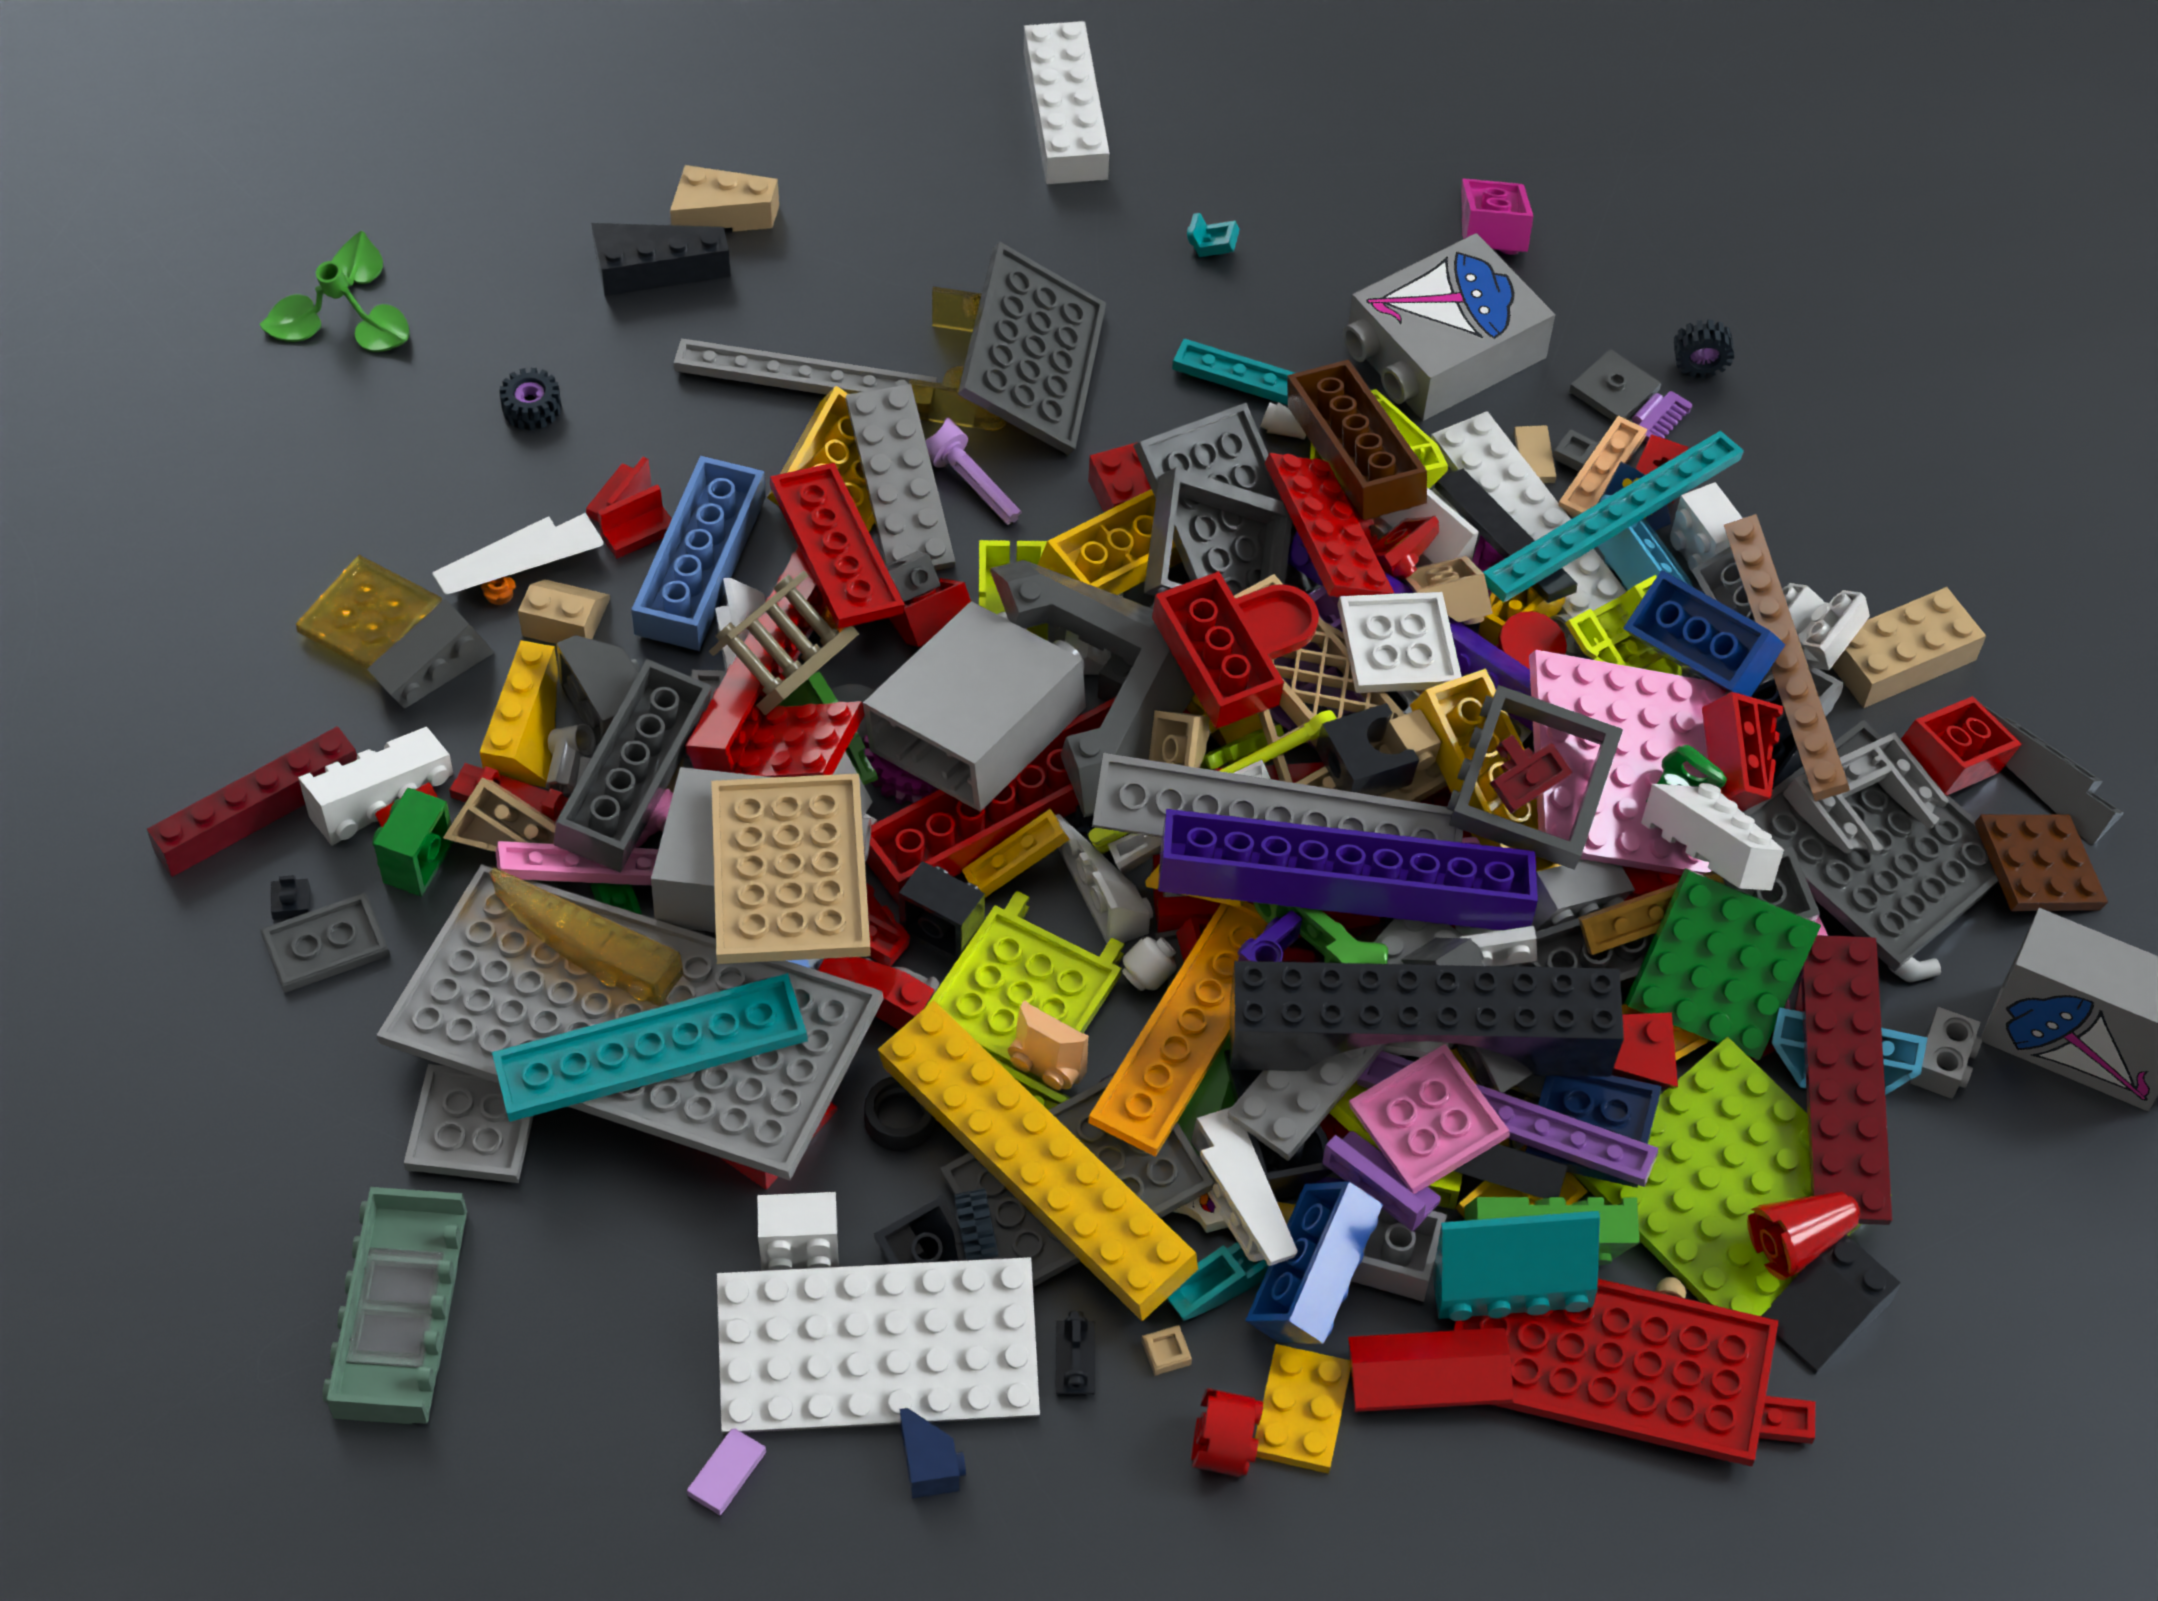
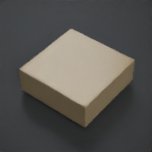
M1179 1325L1142 1336V1344L1154 1376L1192 1364V1357Z

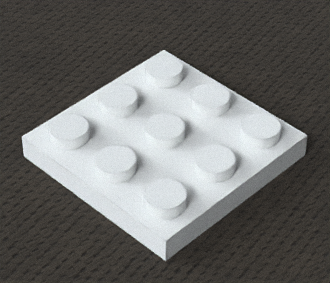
M1442 592L1340 596L1337 605L1356 693L1426 690L1462 677Z

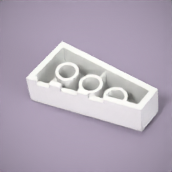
M424 727L387 742L384 750L375 752L368 749L358 753L357 760L344 766L339 762H335L325 766L326 773L316 777L308 773L298 778L309 818L333 846L341 840L351 838L358 830L370 823L377 822L375 813L393 803L396 799H400L407 787L415 790L428 782L431 783L432 787L443 784L454 773L450 754L431 731Z

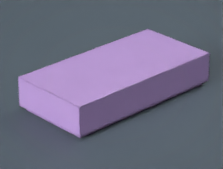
M731 1429L687 1489V1496L721 1516L766 1454V1447L737 1429Z

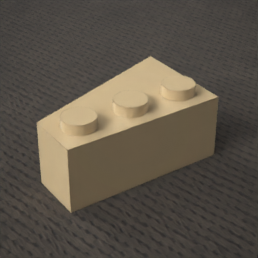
M685 165L670 209L671 225L732 227V232L773 228L779 208L778 179Z

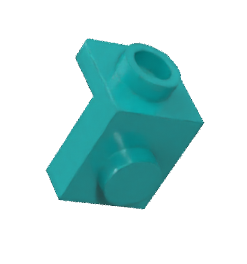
M1201 213L1193 214L1190 226L1187 228V239L1190 245H1193L1199 257L1234 252L1240 228L1236 221L1207 225Z

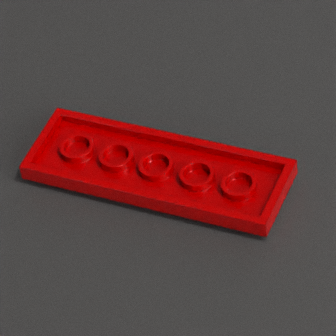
M1269 453L1264 464L1328 595L1340 597L1395 594L1329 462L1319 458L1308 459L1296 457L1292 454Z
M835 463L770 476V488L837 628H845L904 614L905 604Z

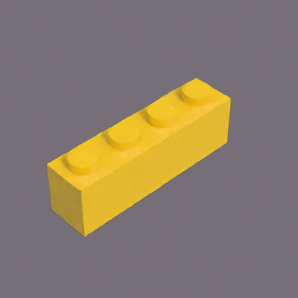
M520 640L479 751L483 769L487 766L498 770L500 775L544 788L546 787L553 757L548 747V736L556 726L555 708L557 703L558 667L554 646Z

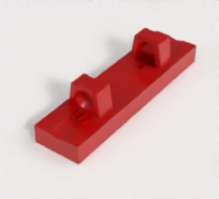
M464 763L458 777L449 789L451 798L466 803L483 777L494 781L555 822L569 799L564 797L560 791L551 788L547 791L500 775L496 769L487 766L483 769L468 763Z

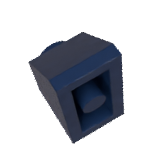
M909 1408L900 1409V1428L912 1499L960 1491V1477L966 1476L963 1451H955L954 1440L951 1436Z

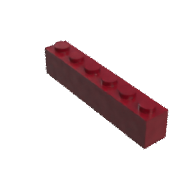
M338 726L147 828L154 853L171 877L181 873L304 806L305 800L298 777L311 773L313 777L326 773L325 766L335 762H339L342 766L357 760L356 749Z

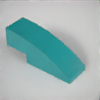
M1238 1242L1228 1249L1223 1245L1198 1262V1270L1174 1291L1167 1300L1183 1321L1222 1305L1262 1282L1269 1265H1267L1265 1259L1257 1262L1249 1261Z

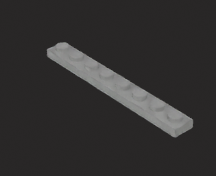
M681 338L674 360V371L826 395L835 386H838L848 394L911 383L917 409L931 410L937 387V377Z

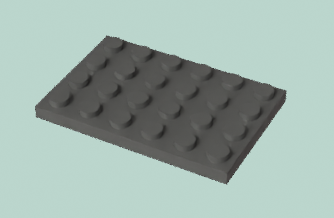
M999 241L992 249L958 395L1069 455L1076 449L1106 302Z
M1247 403L1161 433L1133 445L1155 498L1159 476L1177 467L1282 501L1264 464L1268 453ZM1178 496L1173 541L1190 581L1219 571L1233 595L1260 581L1266 524ZM1292 521L1290 545H1291V543H1292V541H1293V539H1294V537H1295V534H1296V532H1297L1293 521ZM1287 563L1285 585L1299 588L1307 594L1321 587Z
M1113 1076L1048 1110L1160 1218L1213 1190L1214 1181L1178 1123L1175 1124L1156 1157L1088 1123L1090 1113ZM970 1152L940 1168L953 1194L985 1188L999 1256L992 1259L1031 1257L1033 1287L1081 1262Z

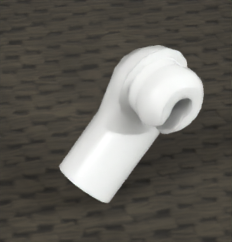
M1911 957L1895 972L1889 967L1893 973L1906 982H1915L1941 974V966L1936 958L1919 962Z

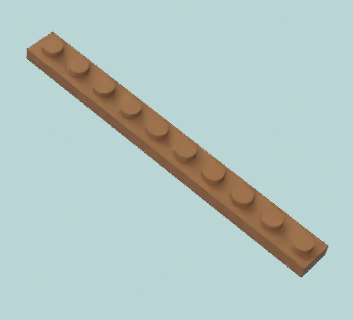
M1757 514L1724 524V529L1755 622L1772 631L1785 644V647L1771 666V670L1814 800L1819 801L1850 791Z

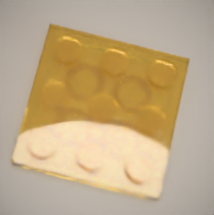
M358 555L298 620L296 628L298 633L367 669L443 600L442 597Z

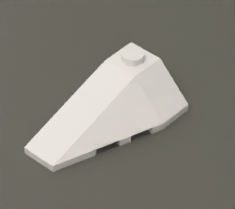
M1057 814L1056 817L1070 839L1058 847L1106 943L1111 938L1124 943L1149 934L1150 919L1153 918V911L1146 897L1141 898L1136 886L1060 814Z

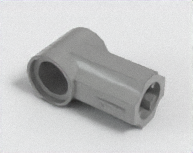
M579 724L553 729L550 732L548 747L553 757L546 789L549 790L551 788L562 792L564 796H571L577 784L580 758L584 757V755H590L595 749V734L589 725Z

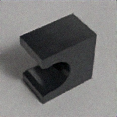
M1387 703L1322 723L1315 749L1338 790L1379 796L1412 784L1419 758L1414 750H1405L1399 754H1386L1374 749L1370 744L1380 742L1384 738L1388 722L1392 716V711Z

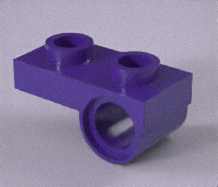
M1293 910L1289 911L1281 919L1275 917L1268 923L1264 933L1256 939L1250 938L1243 943L1238 951V961L1282 962L1283 951L1299 937L1302 918Z

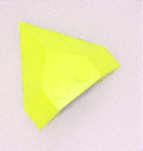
M1656 575L1633 586L1607 604L1593 611L1589 609L1565 622L1585 656L1596 661L1682 676L1680 665L1638 642L1623 629L1657 577Z

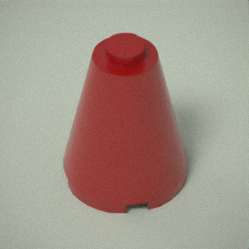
M1839 1191L1758 1205L1751 1209L1754 1213L1748 1215L1747 1226L1756 1253L1764 1251L1770 1261L1764 1264L1766 1269L1777 1279L1786 1280L1793 1277L1856 1228L1861 1212L1857 1201L1852 1196Z

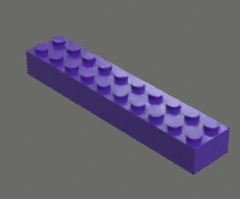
M1166 809L1158 883V891L1501 931L1529 927L1533 923L1538 902L1535 851Z

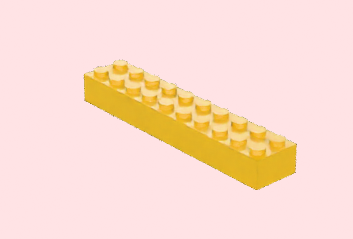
M934 1000L878 1048L883 1068L1141 1321L1148 1317L1198 1270L1196 1252Z

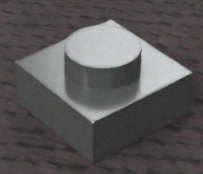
M1570 429L1555 448L1553 459L1580 472L1599 443Z

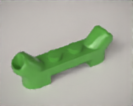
M1253 902L1255 909L1267 923L1275 917L1281 919L1291 910L1300 916L1302 923L1299 934L1325 956L1324 963H1388V947L1384 943L1357 941L1347 933L1342 924L1332 920L1322 910Z

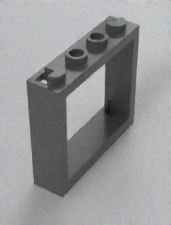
M1177 467L1159 476L1144 593L1155 596L1158 593L1183 585L1168 580L1178 496L1265 523L1266 532L1260 581L1275 574L1285 585L1292 519L1283 501Z
M1498 685L1493 697L1486 695L1479 716L1484 717L1485 721L1482 728L1475 726L1468 746L1475 749L1472 759L1464 758L1457 778L1464 782L1461 790H1453L1447 810L1453 811L1449 825L1514 849L1535 851V856L1574 870L1582 856L1623 729ZM1501 710L1600 745L1568 841L1468 805Z

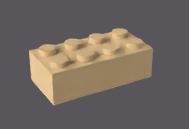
M1945 587L1868 619L1833 664L1832 668L1861 706L1866 708L1976 661L1986 635L1948 587Z

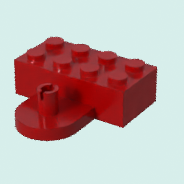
M1218 571L1156 594L1152 619L1215 729H1218L1280 704L1284 681L1273 664L1272 659L1306 646L1316 633L1319 613L1315 602L1307 593L1290 585H1271L1235 598Z

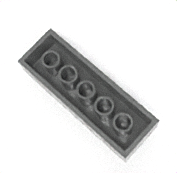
M646 659L556 821L555 846L621 873L686 752L688 737L692 735L699 723L702 712L709 705L711 685Z

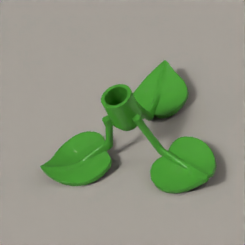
M362 230L340 248L332 261L323 262L317 267L316 277L320 285L315 287L317 293L315 306L308 296L293 294L280 300L272 308L268 316L259 323L264 332L278 340L287 342L306 340L313 336L321 327V320L316 313L322 308L323 294L334 299L346 296L353 308L363 319L355 328V338L357 343L367 351L383 352L398 347L408 340L410 333L408 322L400 310L391 305L379 304L367 315L348 289V286H352L354 282L367 284L373 281L383 268V258L379 250Z

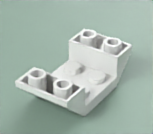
M1789 583L1782 590L1807 664L1813 668L1830 670L1870 617L1866 597L1861 592L1842 590L1841 593L1833 597L1830 603H1826L1807 585Z

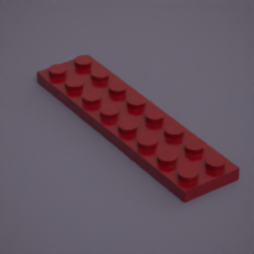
M1817 935L1801 969L1811 1196L1839 1191L1844 1192L1848 1196H1852L1859 1205L1861 1214L1858 1217V1224L1890 1225L1892 1222L1876 938Z

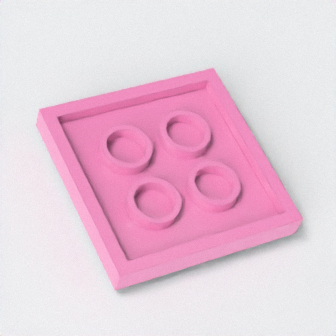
M1446 1044L1349 1100L1351 1110L1408 1190L1413 1194H1416L1510 1137V1130Z

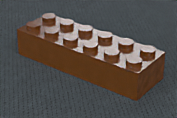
M1349 359L1287 375L1289 410L1321 458L1329 462L1340 486L1363 520L1377 518L1381 515L1410 509L1427 503L1426 468Z

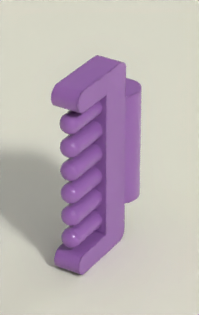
M1669 391L1664 398L1659 393H1654L1632 417V421L1647 429L1644 442H1648L1651 434L1665 438L1669 431L1673 430V426H1676L1678 421L1682 420V416L1690 413L1692 404L1672 391Z

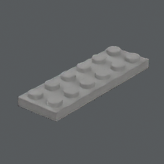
M911 383L846 395V405L885 565L918 551L929 554L935 571L955 567L956 561Z

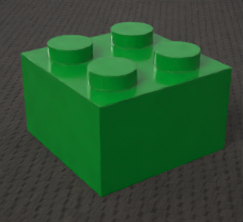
M408 787L401 799L394 801L390 810V817L383 827H379L376 830L372 841L383 883L420 897L423 896L454 844V841L443 838L452 825L447 801Z

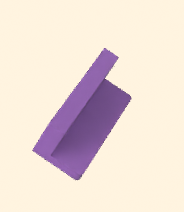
M1350 1131L1343 1139L1335 1135L1326 1144L1323 1164L1346 1182H1351L1382 1203L1384 1211L1412 1232L1440 1203V1196L1428 1187L1416 1194L1409 1191L1383 1153L1354 1131Z

